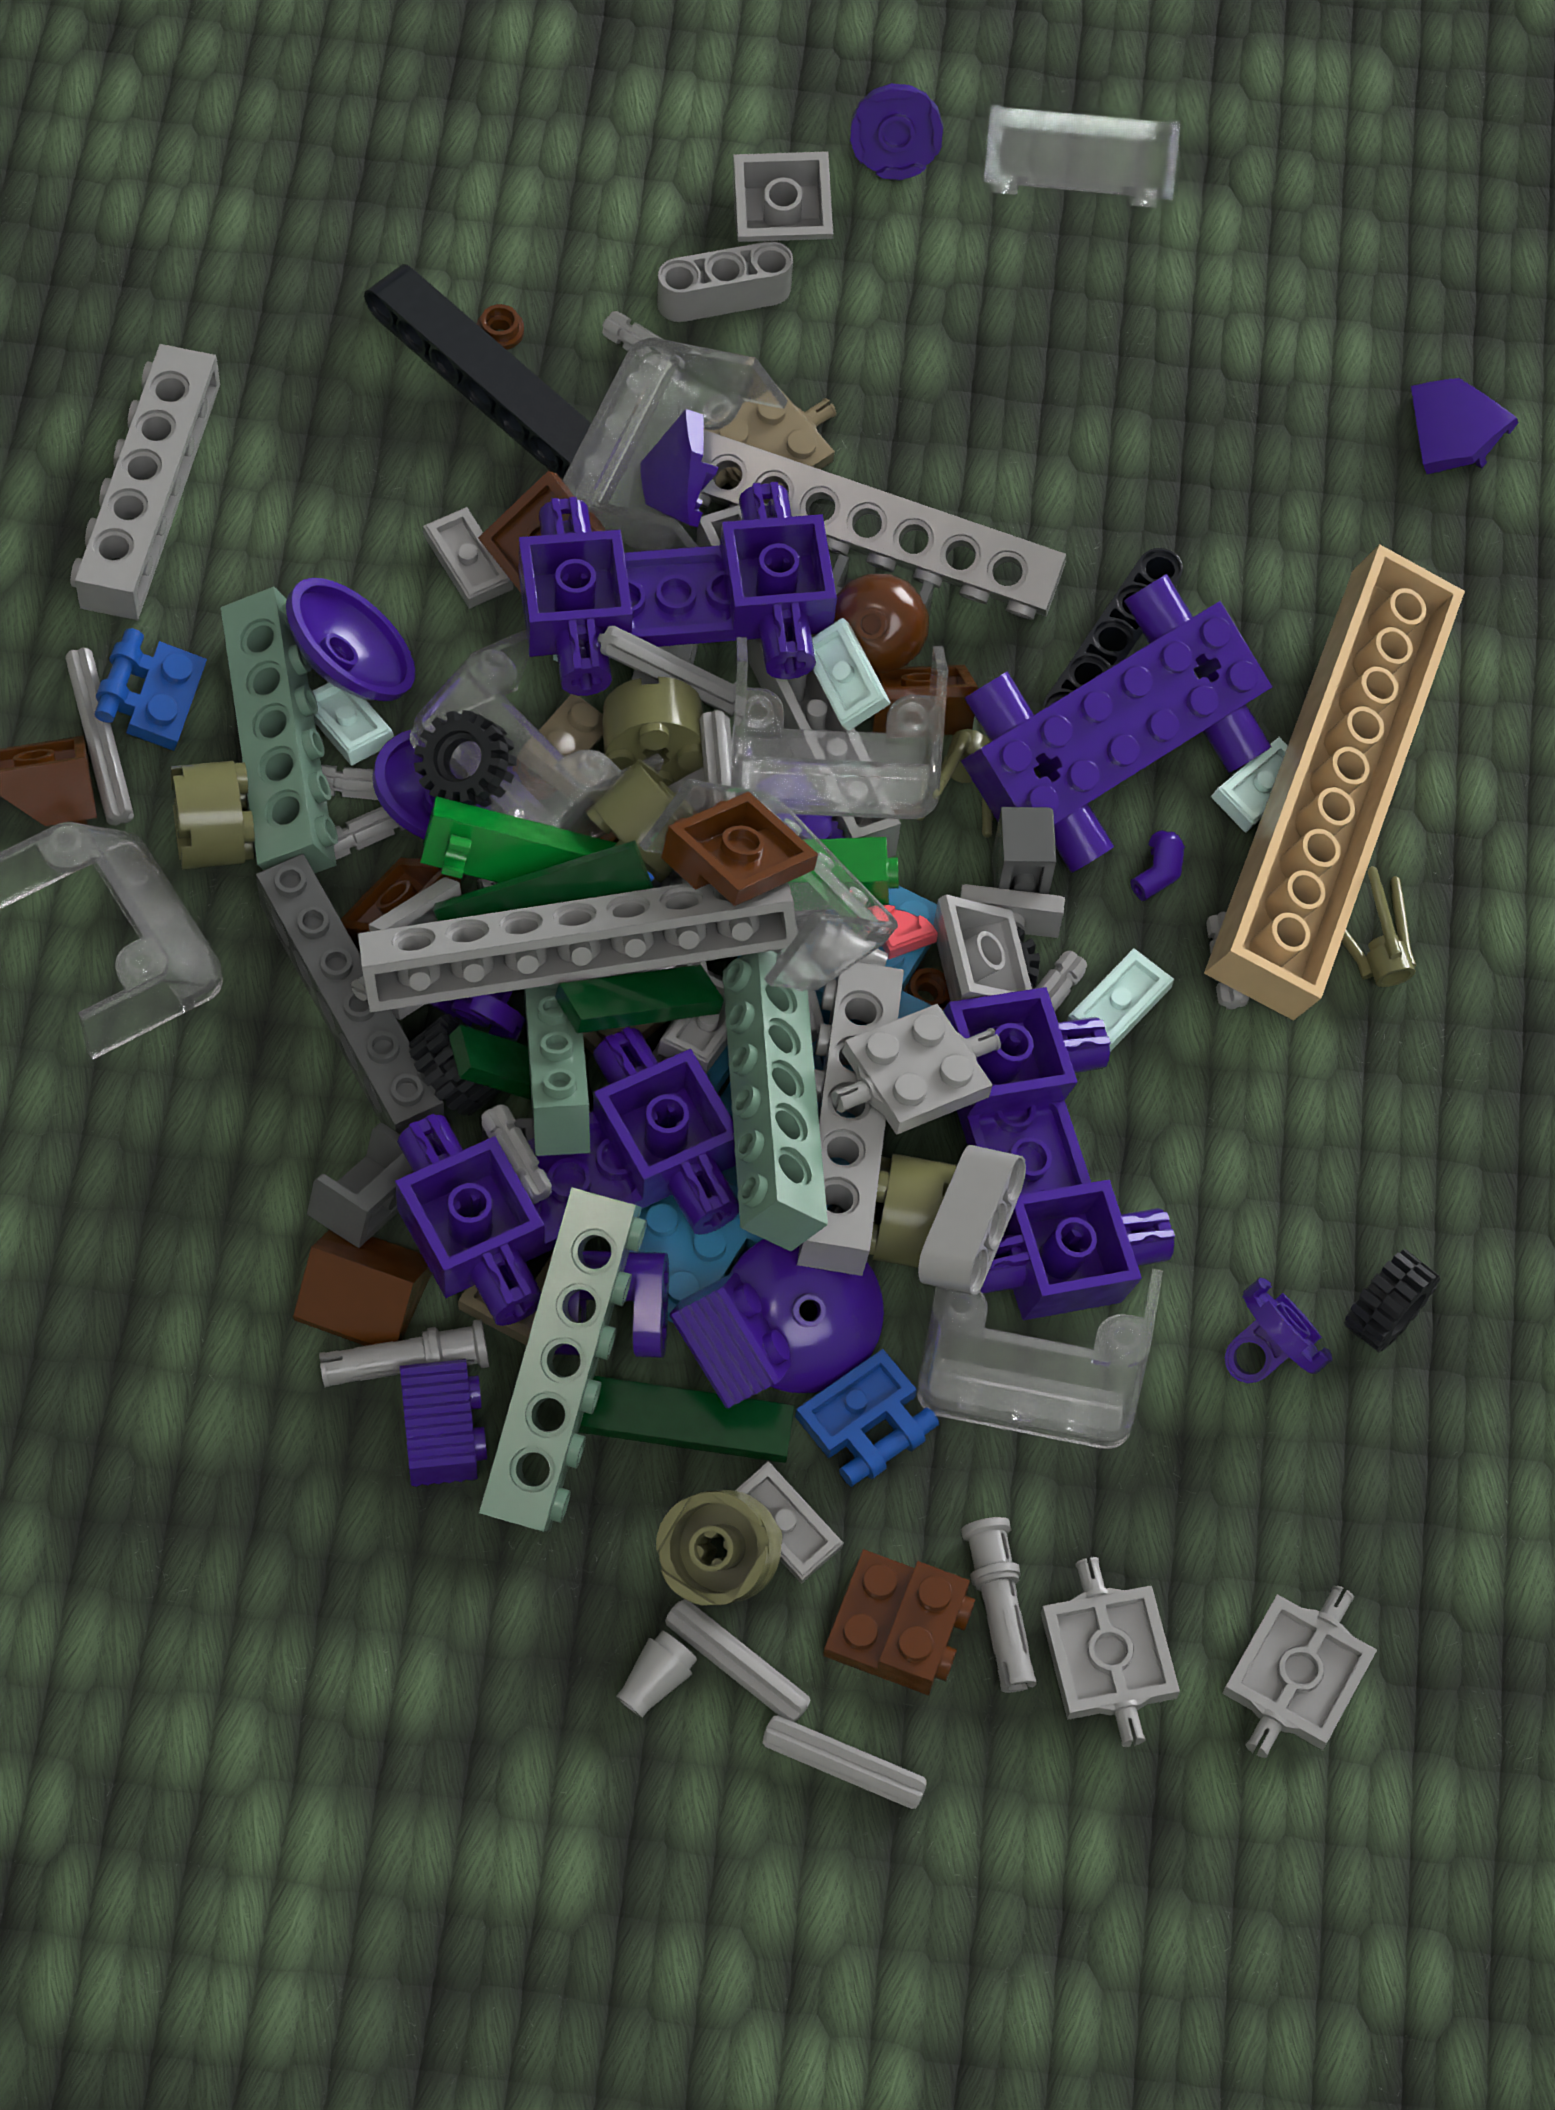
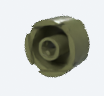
M658 677L659 684L642 685L641 678L625 682L615 688L607 696L603 706L602 724L607 773L618 779L630 766L640 759L665 779L663 781L665 785L670 786L702 768L703 756L699 720L704 712L700 696L694 688L683 681L670 677Z
M638 759L586 813L605 833L613 832L619 839L615 846L636 840L646 870L654 876L656 881L661 883L675 871L661 858L668 826L681 818H688L698 812L678 791L674 793L663 783L665 779L645 762Z
M232 760L171 766V790H175L176 796L174 797L173 814L181 869L244 864L245 860L254 859L252 843L255 842L252 811H247L246 793H248V779L245 762L234 763Z
M892 1153L891 1158L881 1156L876 1202L881 1203V1209L875 1208L869 1252L870 1255H873L872 1260L914 1268L919 1267L923 1246L954 1175L956 1165Z
M733 1490L701 1492L679 1501L664 1517L656 1538V1549L662 1567L661 1572L666 1583L680 1597L698 1605L719 1606L740 1602L753 1597L764 1589L773 1578L781 1556L782 1532L771 1513L757 1499L748 1494ZM724 1537L723 1546L727 1550L726 1557L714 1558L717 1548L711 1544L712 1538Z

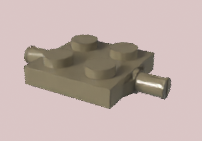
M773 384L704 427V430L821 470L833 462L835 451L817 432L816 427L835 417L836 409L832 403L829 405V399L824 398L821 402L804 412L796 407L776 384ZM735 467L724 468L717 475L716 485L721 488L729 484L735 488L742 479V472ZM778 483V485H782L785 489H787V491L789 490L788 487L784 484ZM763 499L766 504L770 501V499Z

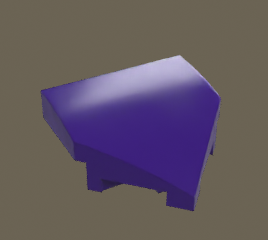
M1460 378L1411 386L1422 461L1427 475L1476 463V466L1483 468L1487 463L1485 458L1505 432L1510 434L1519 423L1517 417Z
M685 409L641 461V482L646 505L698 528L703 512L699 511V507L702 505L699 494L716 476L719 467L701 461L704 444V415Z

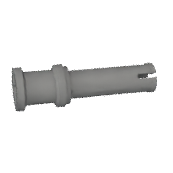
M482 1319L473 1320V1324L470 1327L438 1331L436 1327L427 1328V1331L422 1332V1337L410 1338L408 1340L391 1341L341 1351L319 1353L324 1387L399 1375L400 1366L466 1359L467 1365L478 1364L481 1368L490 1367Z
M1005 1517L980 1519L963 1526L961 1533L963 1540L969 1542L975 1569L970 1574L972 1585L976 1587V1590L982 1592L990 1636L998 1666L1001 1691L1007 1693L1027 1690L1028 1687H1034L1037 1684L1030 1660L1029 1647L1015 1585L1019 1582L1021 1572L1019 1564L1013 1563L1007 1538V1534L1011 1531L1009 1519Z

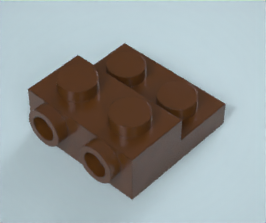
M547 471L478 537L520 593L519 537L541 536L539 512L546 503L551 501V498L564 499L575 497L560 477L551 471ZM589 512L592 532L607 531L595 514ZM562 514V520H569L570 514Z
M748 791L727 801H720L713 807L693 816L681 818L668 826L661 858L695 890L711 884L733 906H737L813 871L819 854Z
M863 1549L825 1645L823 1656L929 1696L935 1679L946 1682L957 1649L948 1646L954 1628L965 1631L976 1601L975 1598L967 1596L970 1580L917 1561L915 1568Z

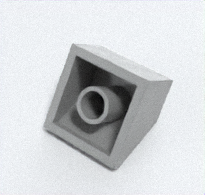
M828 152L734 155L733 195L735 228L738 242L833 239Z

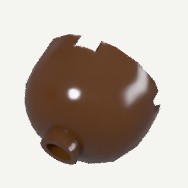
M866 574L851 580L836 594L837 602L834 623L844 618L850 624L875 673L886 674L905 667L921 652L929 632V614L921 596L909 582L892 574Z

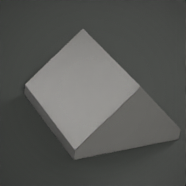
M944 895L938 899L933 926L938 932L936 943L951 1001L1032 989L1012 910L950 895Z

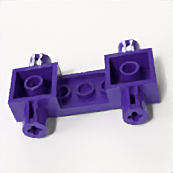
M770 482V484L753 483L739 497L742 520L722 522L719 546L624 553L621 530L592 532L589 509L582 500H578L577 497L551 498V501L546 503L539 512L541 536L519 537V580L529 657L557 655L560 682L563 690L576 696L597 694L609 687L612 681L610 660L608 656L601 653V644L597 642L599 634H604L608 626H616L657 647L761 639L766 672L771 677L777 679L802 677L811 672L816 665L812 635L820 633L834 623L837 595L823 514L792 517L787 489L782 485H778V482ZM763 499H770L768 505H764ZM562 514H570L569 520L563 521Z
M1167 574L1124 600L1149 644L1034 715L1008 671L964 698L990 740V743L960 760L998 822L1001 807H1049L1053 810L1055 848L1070 873L1089 864L1114 847L1088 803L1200 732L1205 734L1228 773L1243 766L1272 747L1246 705L1272 688L1271 683L1221 601L1193 617ZM1034 768L1039 771L1040 779L1036 776Z
M1047 987L949 1002L943 1012L954 1029L967 1039L987 1031L989 1028H993L995 1035L998 1034L1001 1042L999 1050H994L976 1058L977 1063L993 1085L989 1097L957 1110L967 1145L1020 1155L1024 1157L1026 1164L1025 1179L1020 1196L984 1284L977 1295L1013 1289L1023 1321L1121 1303L1142 1279L1138 1266L1165 1262L1171 1259L1174 1251L1175 1234L1171 1228L1167 1212L1156 1208L1121 1214L1110 1179L1091 1182L1065 1099L1078 1083L1075 1073L1103 1069L1107 1066L1111 1042L1109 1036H1107L1104 1021L1097 1017L1058 1022Z
M627 1027L614 1035L611 1034L605 1037V1040L595 1048L593 1057L609 1085L594 1091L593 1112L589 1113L590 1153L536 1156L539 1161V1169L544 1170L551 1182V1195L536 1204H533L496 1136L463 1150L445 1116L433 1113L418 1122L415 1121L409 1124V1127L400 1134L397 1142L413 1173L395 1180L397 1210L445 1299L475 1285L497 1325H511L534 1313L537 1310L542 1292L525 1262L554 1249L571 1187L634 1204L642 1208L673 1195L694 1234L698 1235L708 1234L720 1229L739 1214V1201L722 1173L736 1166L733 1119L691 1048L658 1063L640 1030ZM533 1138L531 1140H528V1143L535 1154V1144Z

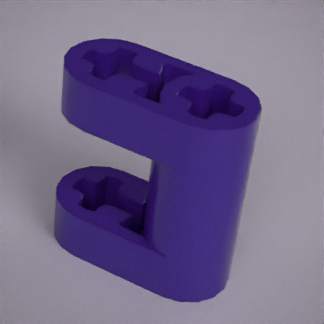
M583 1251V1257L588 1266L597 1269L607 1264L611 1257V1251ZM629 1252L624 1272L632 1274L625 1301L634 1302L635 1357L663 1358L666 1352L668 1326V1254L659 1252ZM585 1290L573 1294L568 1302L570 1316L579 1323L586 1322L587 1300L595 1301L594 1297ZM565 1344L560 1346L554 1355H579V1352L572 1345Z

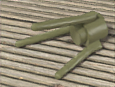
M962 729L953 735L940 770L915 814L916 820L922 821L950 778L961 783L973 782L960 760L990 743L984 734L971 729ZM982 797V834L984 837L989 838L992 835L993 813Z
M1371 866L1368 868V876L1384 935L1375 938L1368 944L1370 951L1367 953V956H1365L1347 929L1341 942L1357 963L1362 979L1374 977L1378 987H1390L1403 983L1413 977L1416 972L1414 968L1416 967V962L1410 946L1401 880L1399 877L1394 876L1390 881L1397 930L1396 935L1378 870L1376 867Z

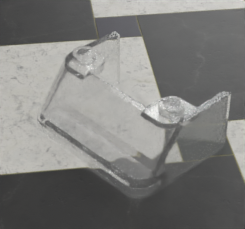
M991 104L987 106L981 182L991 183L990 192L1018 195V185L1127 195L1130 196L1129 205L1157 208L1158 198L1173 200L1181 122H1155L1005 108L1001 107V105Z
M658 338L643 339L633 345L627 352L562 481L578 500H582L587 504L589 512L595 514L607 531L621 530L622 541L639 552L698 547L675 518L646 505L641 482V461L685 409L704 415V429L717 430L727 426L734 420L744 401L784 409L788 400L756 357Z
M526 630L473 652L416 715L409 735L412 746L414 748L416 745L426 747L428 741L419 736L424 729L432 733L436 730L431 723L436 717L447 721L446 712L454 710L462 714V710H467L477 715L479 714L495 722V724L507 732L505 737L512 740L515 749L508 752L517 757V765L507 767V772L515 776L512 783L505 780L501 782L500 787L506 791L501 798L491 795L489 797L493 804L487 807L476 804L477 807L592 837L604 834L605 832L589 818L586 812L629 767L620 770L607 756L595 750H579L564 757L505 697V695L518 689L529 659ZM463 742L454 750L450 759V770L456 779L469 778L477 770L481 761V751L475 742ZM657 753L642 761L659 774L664 759Z
M736 637L731 755V793L733 798L749 791L772 813L919 819L927 816L935 809L940 792L948 667L943 646H933L930 695H907L896 700L891 705L887 714L886 733L785 729L784 707L780 698L768 689L747 687V638Z
M687 779L639 844L645 852L662 854L668 826L677 820L693 816L713 807L720 801H727L749 791L819 854L813 871L788 882L794 901L797 936L788 948L782 949L776 956V964L764 978L770 986L794 988L798 991H804L805 989L819 990L886 943L898 927L895 918L784 803L762 791Z
M63 822L0 852V909L93 864L140 939L125 946L116 958L115 968L117 977L124 989L78 1012L87 1052L93 1060L211 1000L221 990L223 974L216 954L146 844L138 835L128 831L74 822Z
M1152 1268L1141 1303L1139 1317L1117 1314L1105 1319L1097 1330L1093 1349L985 1328L988 1305L981 1291L977 1295H970L936 1287L916 1393L921 1406L924 1409L926 1407L930 1408L936 1416L1102 1449L1118 1447L1128 1439L1134 1424L1152 1342L1163 1270Z

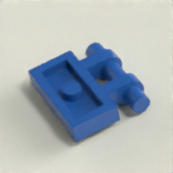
M128 628L124 631L121 642H117L113 646L109 657L112 667L108 678L102 680L96 692L98 705L94 715L98 720L106 723L114 721L117 711L132 716L126 731L127 734L174 751L207 659L161 641L158 643L154 656H148L143 654L140 649L144 639L143 633L136 629ZM131 674L145 679L140 694L129 691L127 687Z
M881 1349L798 1407L795 1418L828 1458L845 1447L853 1454L854 1459L839 1469L842 1478L851 1487L867 1476L870 1479L875 1478L887 1469L886 1462L905 1449L909 1451L916 1449L926 1441L925 1435L939 1426V1420L930 1408L926 1407L913 1417L904 1408V1405L915 1398L917 1389L884 1349ZM885 1419L893 1428V1431L873 1445L865 1433Z

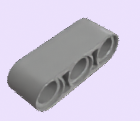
M762 242L668 260L661 265L658 271V310L667 320L685 322L780 304L789 297L791 292L793 254L784 244Z
M968 1145L965 1148L920 1255L918 1275L921 1283L977 1295L984 1284L1024 1184L1026 1164L1023 1156L974 1145Z

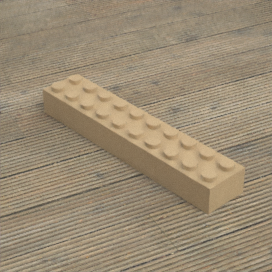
M1380 544L1352 571L1204 974L1293 1021L1322 998L1465 592Z

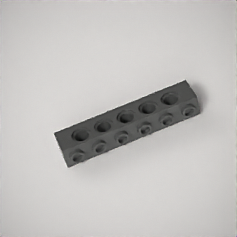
M304 854L257 873L256 879L260 905L380 1122L401 1134L409 1127V1124L415 1121L418 1122L433 1113L444 1116L443 1101H440L434 1095L436 1090L433 1086L430 1085L428 1087L422 1080L425 1078V1075L417 1072L414 1063L417 1061L411 1058L409 1052L411 1050L409 1047L410 1042L392 1010L370 1013L368 999L362 1001L353 993L352 988L355 987L351 986L352 981L363 976L361 955Z

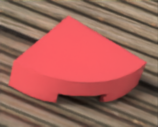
M880 905L868 909V919L884 951L888 953V959L937 942L938 932L921 915L917 917L909 912L897 910L892 905Z

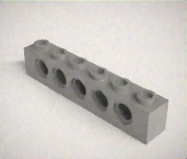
M159 344L154 361H147L145 364L141 382L142 395L140 400L132 401L128 413L129 431L126 439L120 438L115 447V470L112 478H105L101 486L99 497L101 509L97 518H90L86 528L85 545L87 548L83 558H76L72 567L70 583L77 590L80 609L133 620L139 619L220 387L217 356L213 354Z
M841 959L836 979L826 978L821 1009L830 1011L829 1024L820 1023L815 1055L825 1056L823 1070H814L826 1205H836L844 1213H832L827 1210L828 1225L800 1245L798 1266L859 1276L863 1275L871 1246L886 1118L868 1102L845 1110L852 1113L855 1118L843 1117L836 1112L838 1105L834 1106L831 1094L834 1090L857 1083L855 1071H850L843 1066L850 1065L842 1053L845 1040L898 1019L903 969ZM849 1020H860L866 1025H856ZM839 1157L845 1159L850 1165H838L830 1158Z

